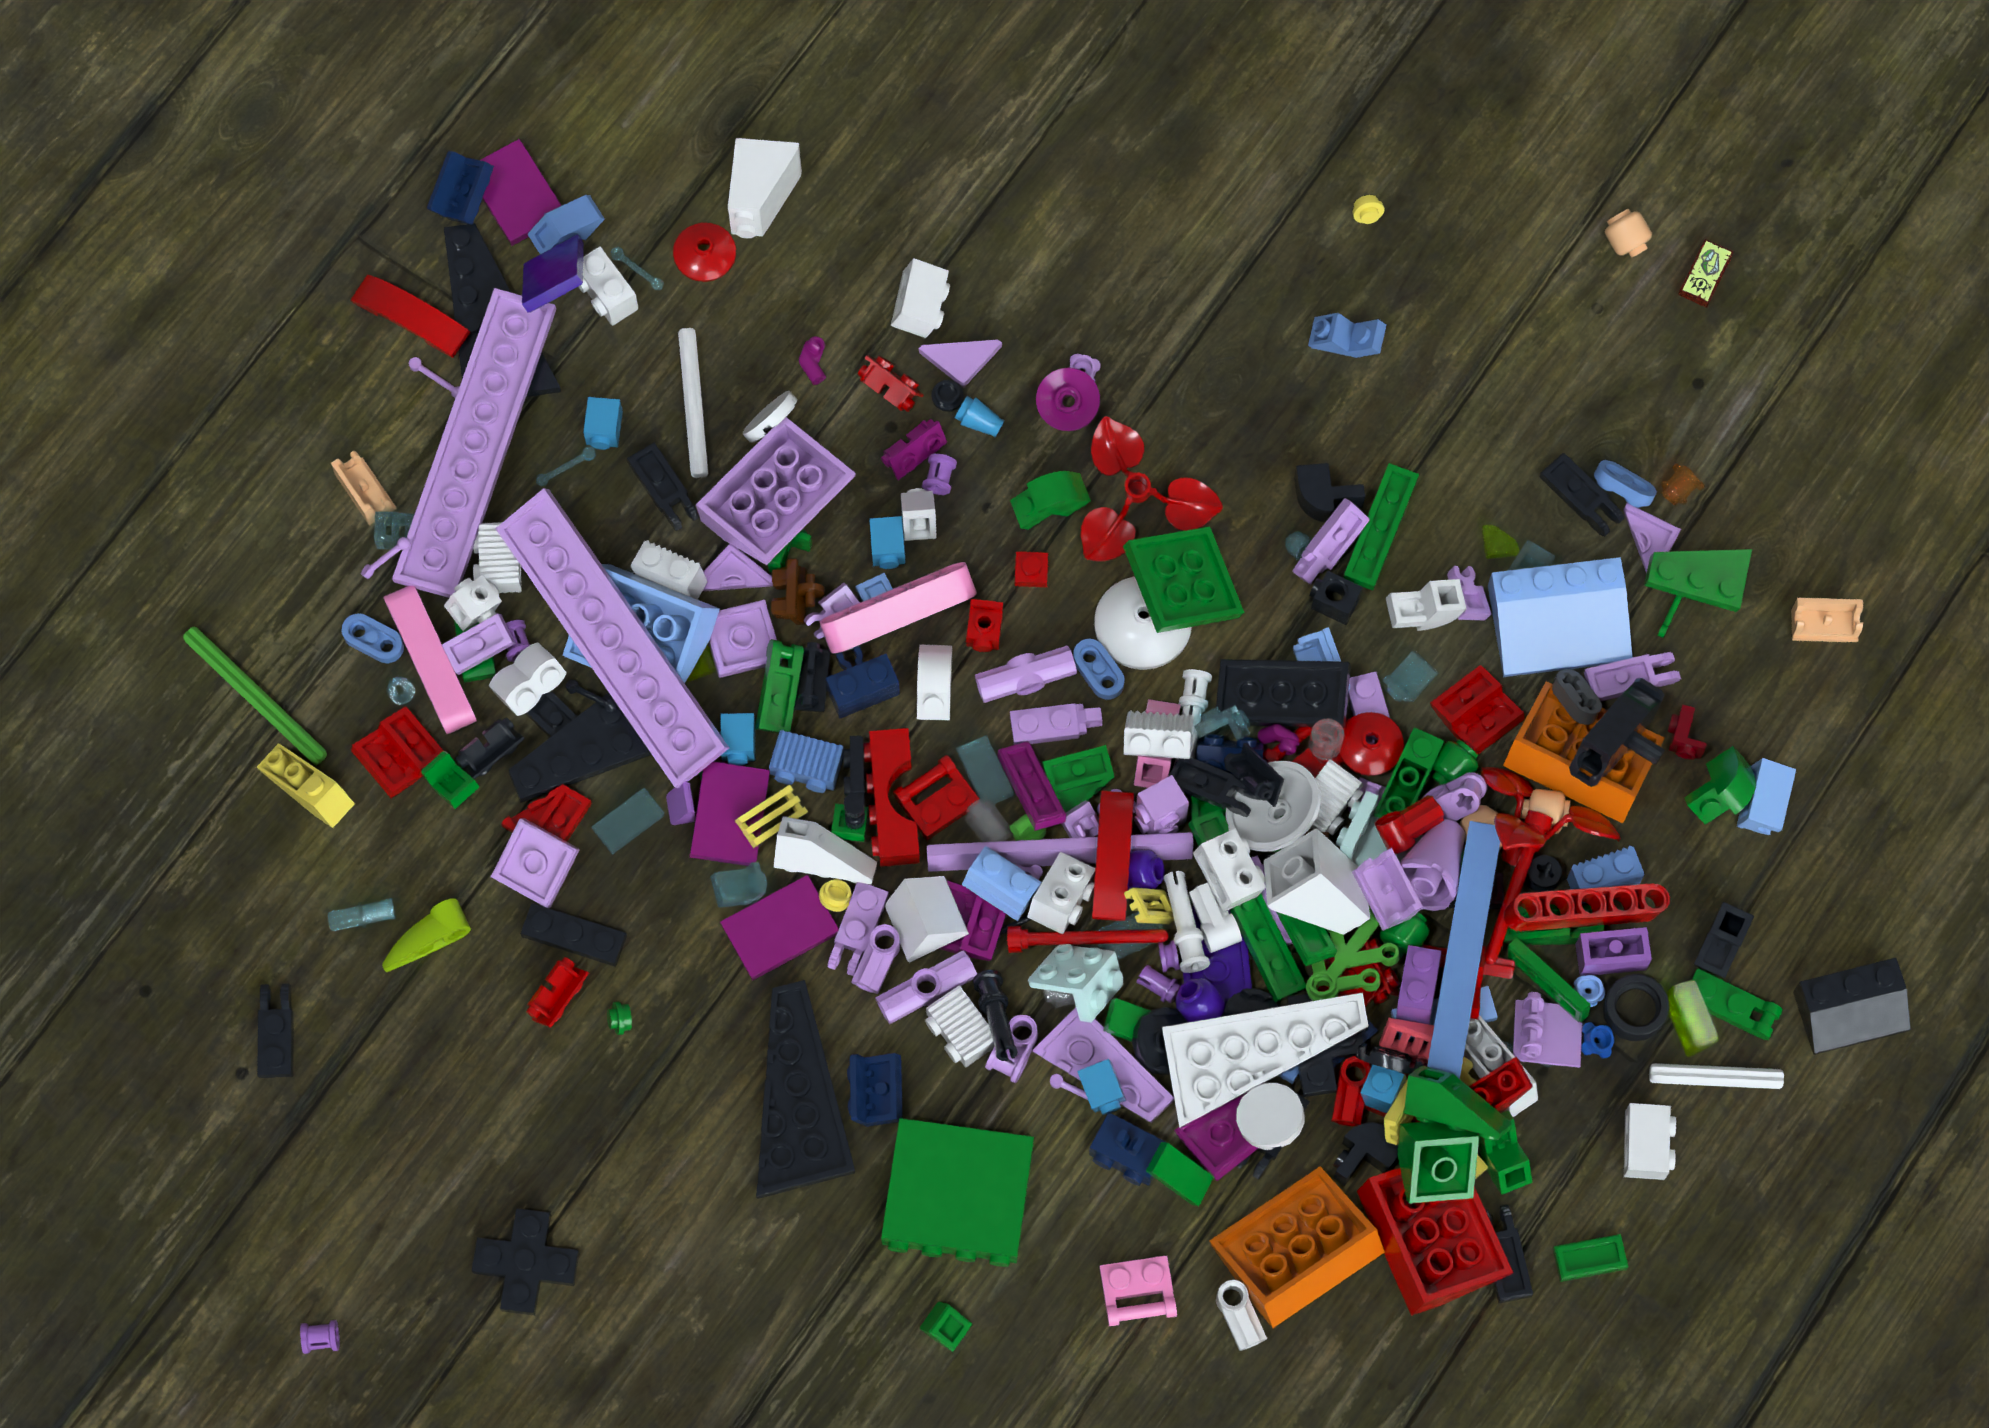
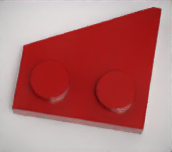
M562 784L550 791L545 798L537 799L527 805V809L510 818L509 816L505 818L501 824L503 828L513 833L519 819L525 818L567 842L592 803L588 798Z

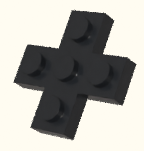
M1308 994L1287 997L1288 1005L1312 1002ZM1361 1031L1298 1065L1303 1097L1337 1092L1332 1060L1356 1056L1358 1046L1363 1043Z
M516 1208L511 1242L477 1238L472 1273L505 1278L500 1305L502 1312L535 1316L541 1282L568 1286L575 1285L579 1250L546 1246L551 1220L549 1212Z

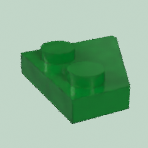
M1106 745L1042 762L1043 770L1065 813L1083 801H1089L1115 777Z

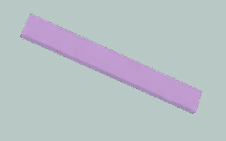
M1193 833L1131 835L1130 850L1149 849L1154 851L1162 860L1192 859ZM1098 837L928 845V872L969 870L985 846L1011 863L1020 864L1022 867H1031L1033 865L1052 866L1060 852L1085 864H1096Z

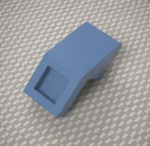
M584 195L546 213L528 233V236L538 252L542 254L577 234L581 239L586 240L605 218L591 196Z
M1339 313L1314 317L1308 346L1313 349L1355 358L1380 354L1386 324L1379 319L1354 324Z

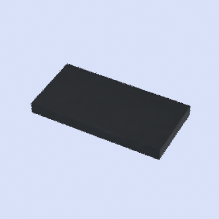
M1220 659L1214 722L1217 725L1271 726L1280 724L1285 727L1345 728L1351 665L1349 662Z

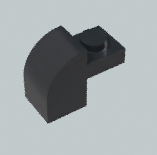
M1328 463L1296 466L1294 480L1297 500L1302 510L1309 517L1320 522H1326L1344 498L1351 501L1357 508H1363L1365 499L1364 484L1331 487Z
M1723 902L1711 924L1694 965L1725 979L1754 915Z
M1378 1123L1361 1124L1351 1129L1344 1136L1342 1144L1351 1151L1348 1152L1344 1149L1333 1164L1337 1168L1333 1179L1345 1186L1363 1160L1382 1173L1391 1170L1398 1160V1145L1386 1142L1384 1125Z

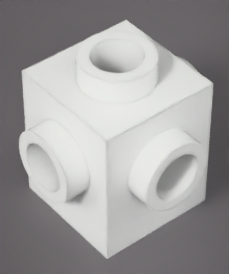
M482 575L474 581L467 578L454 588L456 592L450 596L444 607L464 632L479 622L480 624L496 615L495 610L502 600L499 598L497 588Z

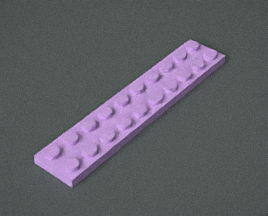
M494 288L407 535L410 546L408 549L402 550L392 578L394 583L415 586L416 589L450 598L456 592L454 588L462 582L476 537L479 534V525L483 523L556 312L554 304L547 303L533 312L527 313L522 305L521 295Z
M543 488L495 528L675 788H680L684 782L690 781L729 749V746L549 489Z

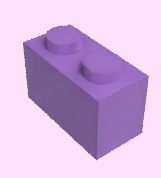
M1647 927L1580 933L1575 944L1580 976L1647 970L1652 960Z
M1408 945L1396 1019L1430 1025L1440 967V950Z

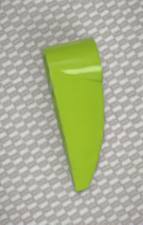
M448 899L438 903L431 909L429 915L412 926L397 941L382 963L384 970L389 972L466 936L471 931V928L458 900Z

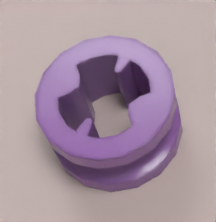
M1174 940L1170 941L1169 945L1158 943L1163 972H1167L1170 967L1180 970Z

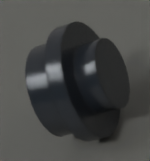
M943 380L934 386L932 402L942 411H953L963 402V390L958 383L951 380Z

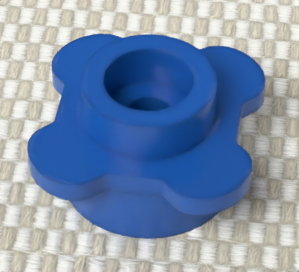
M1591 1022L1585 1023L1582 1026L1584 1041L1581 1044V1051L1585 1055L1597 1054L1603 1059L1608 1058L1612 1053L1611 1048L1614 1044L1612 1029L1607 1025L1594 1026ZM1595 1037L1598 1038L1599 1043L1595 1042Z

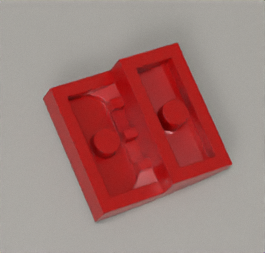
M1481 665L1430 702L1433 710L1453 735L1467 744L1477 754H1480L1525 719L1524 712L1503 693L1502 685Z
M406 706L381 721L377 730L354 743L351 752L391 799L423 776L421 773L422 769L444 751Z

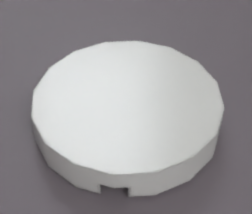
M786 391L774 399L746 426L743 431L745 438L752 443L763 438L764 434H766L763 429L766 431L774 426L776 427L794 409L797 398L790 391Z
M1264 1083L1252 1088L1242 1097L1237 1108L1236 1122L1243 1138L1252 1146L1264 1150H1272V1147H1284L1290 1144L1300 1134L1305 1123L1304 1108L1298 1095L1288 1086L1278 1083Z

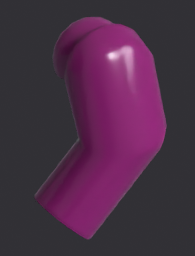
M813 336L805 342L799 356V364L812 385H818L826 379V375L819 366L825 342L818 336Z
M1280 724L1262 728L1258 732V739L1261 743L1268 744L1278 741L1280 742V752L1286 751L1287 755L1294 754L1297 750L1296 746L1299 745L1297 734Z

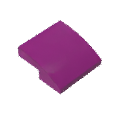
M947 881L969 934L939 949L955 954L964 950L971 958L991 961L1006 913L966 887Z

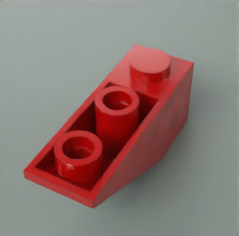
M1514 1057L1469 1086L1500 1113L1533 1088L1517 1057Z

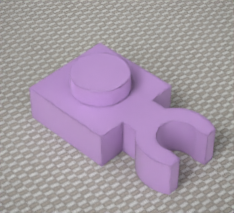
M1454 566L1447 576L1449 580L1460 579L1466 604V610L1458 617V620L1485 621L1492 613L1483 586L1474 585L1475 572L1473 568L1468 566L1460 573L1458 566Z
M842 583L818 602L823 610L820 613L813 612L808 614L804 622L809 626L814 621H821L829 615L860 602L849 587ZM821 627L813 633L817 639L824 637Z

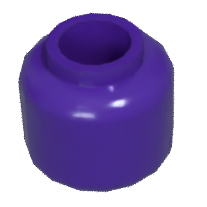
M1149 849L1130 850L1128 890L1133 887L1156 889L1164 879L1165 869L1162 859Z
M1206 979L1186 981L1179 988L1175 1001L1177 1010L1188 1023L1221 1017L1225 1008V999L1213 984Z

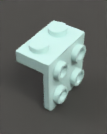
M1366 791L1361 802L1358 800L1354 802L1349 814V819H1352L1349 828L1343 827L1336 841V845L1340 847V850L1358 867L1367 859L1371 858L1374 860L1387 850L1375 826L1378 818L1373 816L1379 796L1369 791ZM1423 834L1415 838V844L1422 838ZM1415 844L1408 850L1401 852L1399 854H1395L1399 862L1415 846Z
M1070 944L1056 946L1028 978L1031 988L1072 993L1079 1020L1090 1023L1124 985L1123 974L1120 971L1115 951L1072 946Z

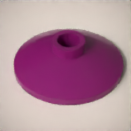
M1061 368L1051 372L1043 379L1037 390L1036 405L1041 418L1052 428L1060 431H1076L1087 426L1095 418L1100 406V393L1095 381L1087 373L1075 368ZM1066 397H1072L1075 403L1071 407H1066L1063 405V400Z

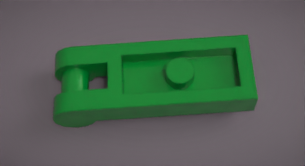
M773 639L769 641L766 650L767 661L755 729L779 734L780 730L790 732L804 654L803 646L796 644L785 646L782 645V641ZM781 658L788 659V668L779 666Z
M1701 969L1696 970L1682 1001L1763 1040L1770 1039L1773 1033L1771 1028L1773 1022L1780 1018L1783 1011L1779 1005L1764 1001ZM1753 1010L1762 1014L1759 1021L1750 1019Z

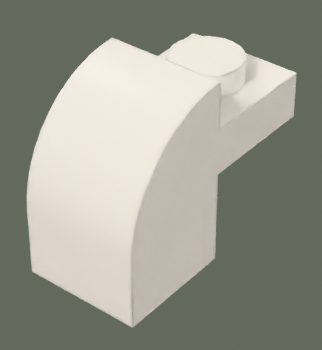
M1460 579L1429 581L1421 591L1390 593L1386 597L1392 628L1416 627L1417 631L1428 630L1454 621L1466 610Z
M920 645L917 719L950 720L952 646Z

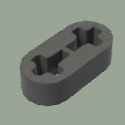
M1570 669L1559 671L1552 684L1554 695L1576 722L1584 725L1594 723L1602 709V703L1578 672Z

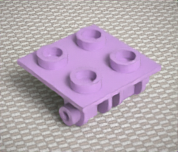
M1530 992L1524 1000H1516L1513 1055L1521 1062L1580 1068L1582 1022L1578 1023L1559 1004L1544 1003L1541 994L1538 992Z

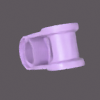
M1469 772L1453 781L1431 789L1423 798L1427 795L1433 796L1442 808L1443 818L1457 821L1477 811L1481 803L1480 799L1484 797L1487 791V784L1481 775Z
M1017 1015L1009 1022L1018 1051L1017 1056L1012 1059L1009 1049H1007L1009 1061H1001L997 1059L994 1047L985 1066L988 1070L995 1069L1011 1077V1081L1014 1083L1019 1080L1038 1039L1037 1025L1027 1015ZM1019 1026H1026L1032 1031V1034L1025 1040H1019L1014 1037L1013 1032Z

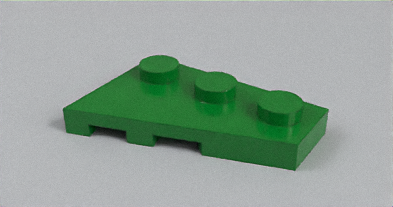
M1752 549L1654 552L1649 559L1644 586L1737 612L1741 608Z

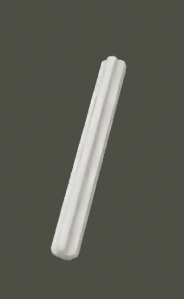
M683 328L679 330L678 335L690 471L692 477L702 478L708 475L696 333L693 328Z

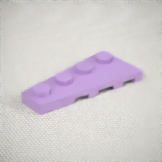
M1076 1008L1032 1050L1035 1054L1080 1080L1077 1071L1109 1059L1113 1064L1126 1101L1120 1103V1105L1150 1123L1175 1100L1110 1033L1103 1031L1104 1027L1096 1019L1091 1023L1080 1021Z

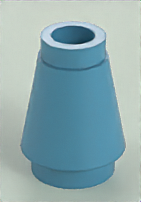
M967 396L955 416V419L961 422L960 425L992 435L993 437H996L1004 423L1003 419L999 418L997 414L976 397L972 399Z

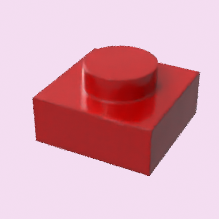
M1016 551L1015 586L1047 587L1048 553Z

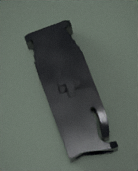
M1637 678L1583 738L1569 766L1571 775L1590 787L1595 786L1601 781L1602 777L1606 776L1616 766L1629 749L1656 765L1665 750L1641 734L1653 721L1665 696L1663 691L1645 679ZM1580 768L1588 771L1592 776L1589 777L1580 771Z

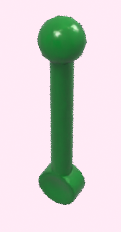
M1675 596L1657 636L1664 638L1682 599L1681 596Z

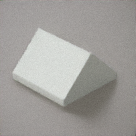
M944 876L904 879L885 903V908L893 927L899 934L901 947L909 963L969 934Z

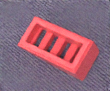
M1388 1018L1379 1046L1409 1054L1412 1059L1416 1060V1058H1419L1428 1064L1434 1025ZM1397 1031L1402 1033L1400 1040L1395 1039ZM1410 1036L1415 1037L1413 1042H1408Z

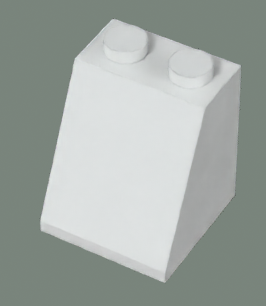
M736 138L728 201L731 234H736L741 238L763 237L801 177L799 143Z
M1317 828L1264 860L1267 906L1271 910L1343 935L1370 919L1369 904L1352 873L1358 866Z

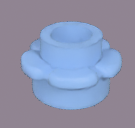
M1583 975L1574 981L1575 987L1573 989L1590 1003V1007L1596 1006L1598 1001L1603 1000L1605 988L1598 977ZM1585 989H1591V993L1587 994Z

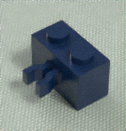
M858 645L853 647V652L856 656V666L854 667L844 659L842 652L836 654V659L844 671L826 677V686L839 719L900 695L899 681L887 654L863 663L862 651Z
M1109 1112L1090 1146L1089 1155L1094 1157L1092 1161L1098 1166L1107 1170L1113 1167L1123 1172L1122 1177L1130 1183L1138 1186L1144 1183L1149 1186L1154 1177L1147 1173L1146 1169L1160 1143L1165 1141Z

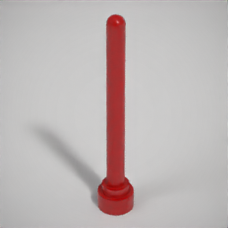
M1528 810L1524 823L1536 828L1544 836L1545 832L1548 833L1550 831L1553 818L1540 812ZM1522 847L1485 952V963L1487 965H1493L1497 961L1509 927L1504 920V911L1520 895L1536 848Z
M1008 926L1007 929L1008 953H1022V949H1029V946L1162 943L1168 939V932L1164 929L1065 931L1063 934L1058 932H1029L1028 929H1022V926Z

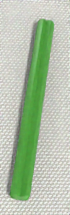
M191 627L184 634L185 642L314 765L320 764L327 757L326 750L197 627Z

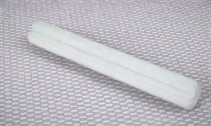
M1654 1063L1651 1064L1649 1069V1079L1652 1083L1780 1089L1784 1084V1073L1781 1069Z

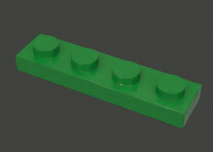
M1390 463L1388 464L1367 516L1369 522L1361 531L1343 578L1364 588L1374 590L1419 474Z

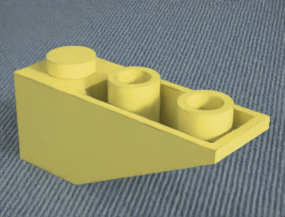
M279 743L257 766L258 770L310 813L332 828L355 804L336 781Z

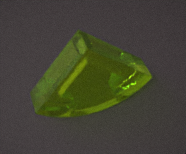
M1493 525L1482 526L1486 559L1519 555V547L1513 537L1511 538L1507 533L1500 530L1499 527Z

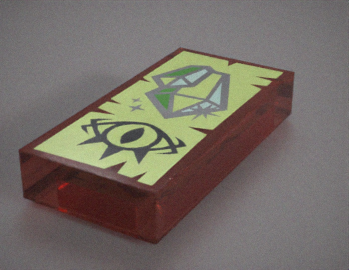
M1705 239L1678 295L1707 308L1734 251Z

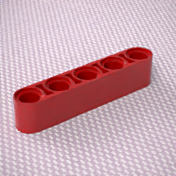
M1654 883L1520 894L1506 907L1504 920L1509 928L1515 931L1648 922L1656 918L1668 907L1670 896L1663 886ZM1645 897L1652 899L1655 908L1648 906ZM1613 899L1622 903L1624 911L1615 907ZM1582 902H1586L1591 906L1592 913H1588L1583 909ZM1550 904L1559 908L1560 916L1551 911ZM1518 906L1526 909L1529 918L1520 915Z

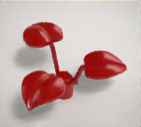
M1107 416L1100 421L1092 440L1091 454L1093 463L1098 471L1106 476H1113L1122 470V473L1127 477L1125 481V495L1127 499L1119 515L1111 508L1100 507L1089 512L1084 518L1081 526L1083 555L1087 560L1097 562L1109 561L1125 553L1123 546L1128 540L1135 539L1136 531L1130 522L1123 519L1132 502L1142 503L1150 495H1153L1163 503H1168L1165 509L1166 519L1174 528L1181 531L1201 528L1222 511L1223 505L1215 492L1196 479L1179 478L1172 481L1168 487L1169 497L1160 494L1156 488H1151L1150 480L1145 474L1133 473L1127 469L1137 466L1143 458L1144 443L1140 435L1132 428L1116 422Z
M1482 767L1480 770L1481 776L1492 789L1508 796H1514L1517 801L1514 816L1498 813L1494 818L1495 829L1504 849L1501 857L1510 865L1516 867L1522 847L1536 848L1535 852H1539L1546 841L1567 822H1573L1576 828L1589 834L1616 839L1618 842L1621 839L1619 833L1607 818L1599 812L1583 806H1571L1569 809L1570 814L1564 815L1543 836L1536 828L1520 820L1524 802L1523 796L1530 797L1533 792L1529 782L1519 774L1503 768Z

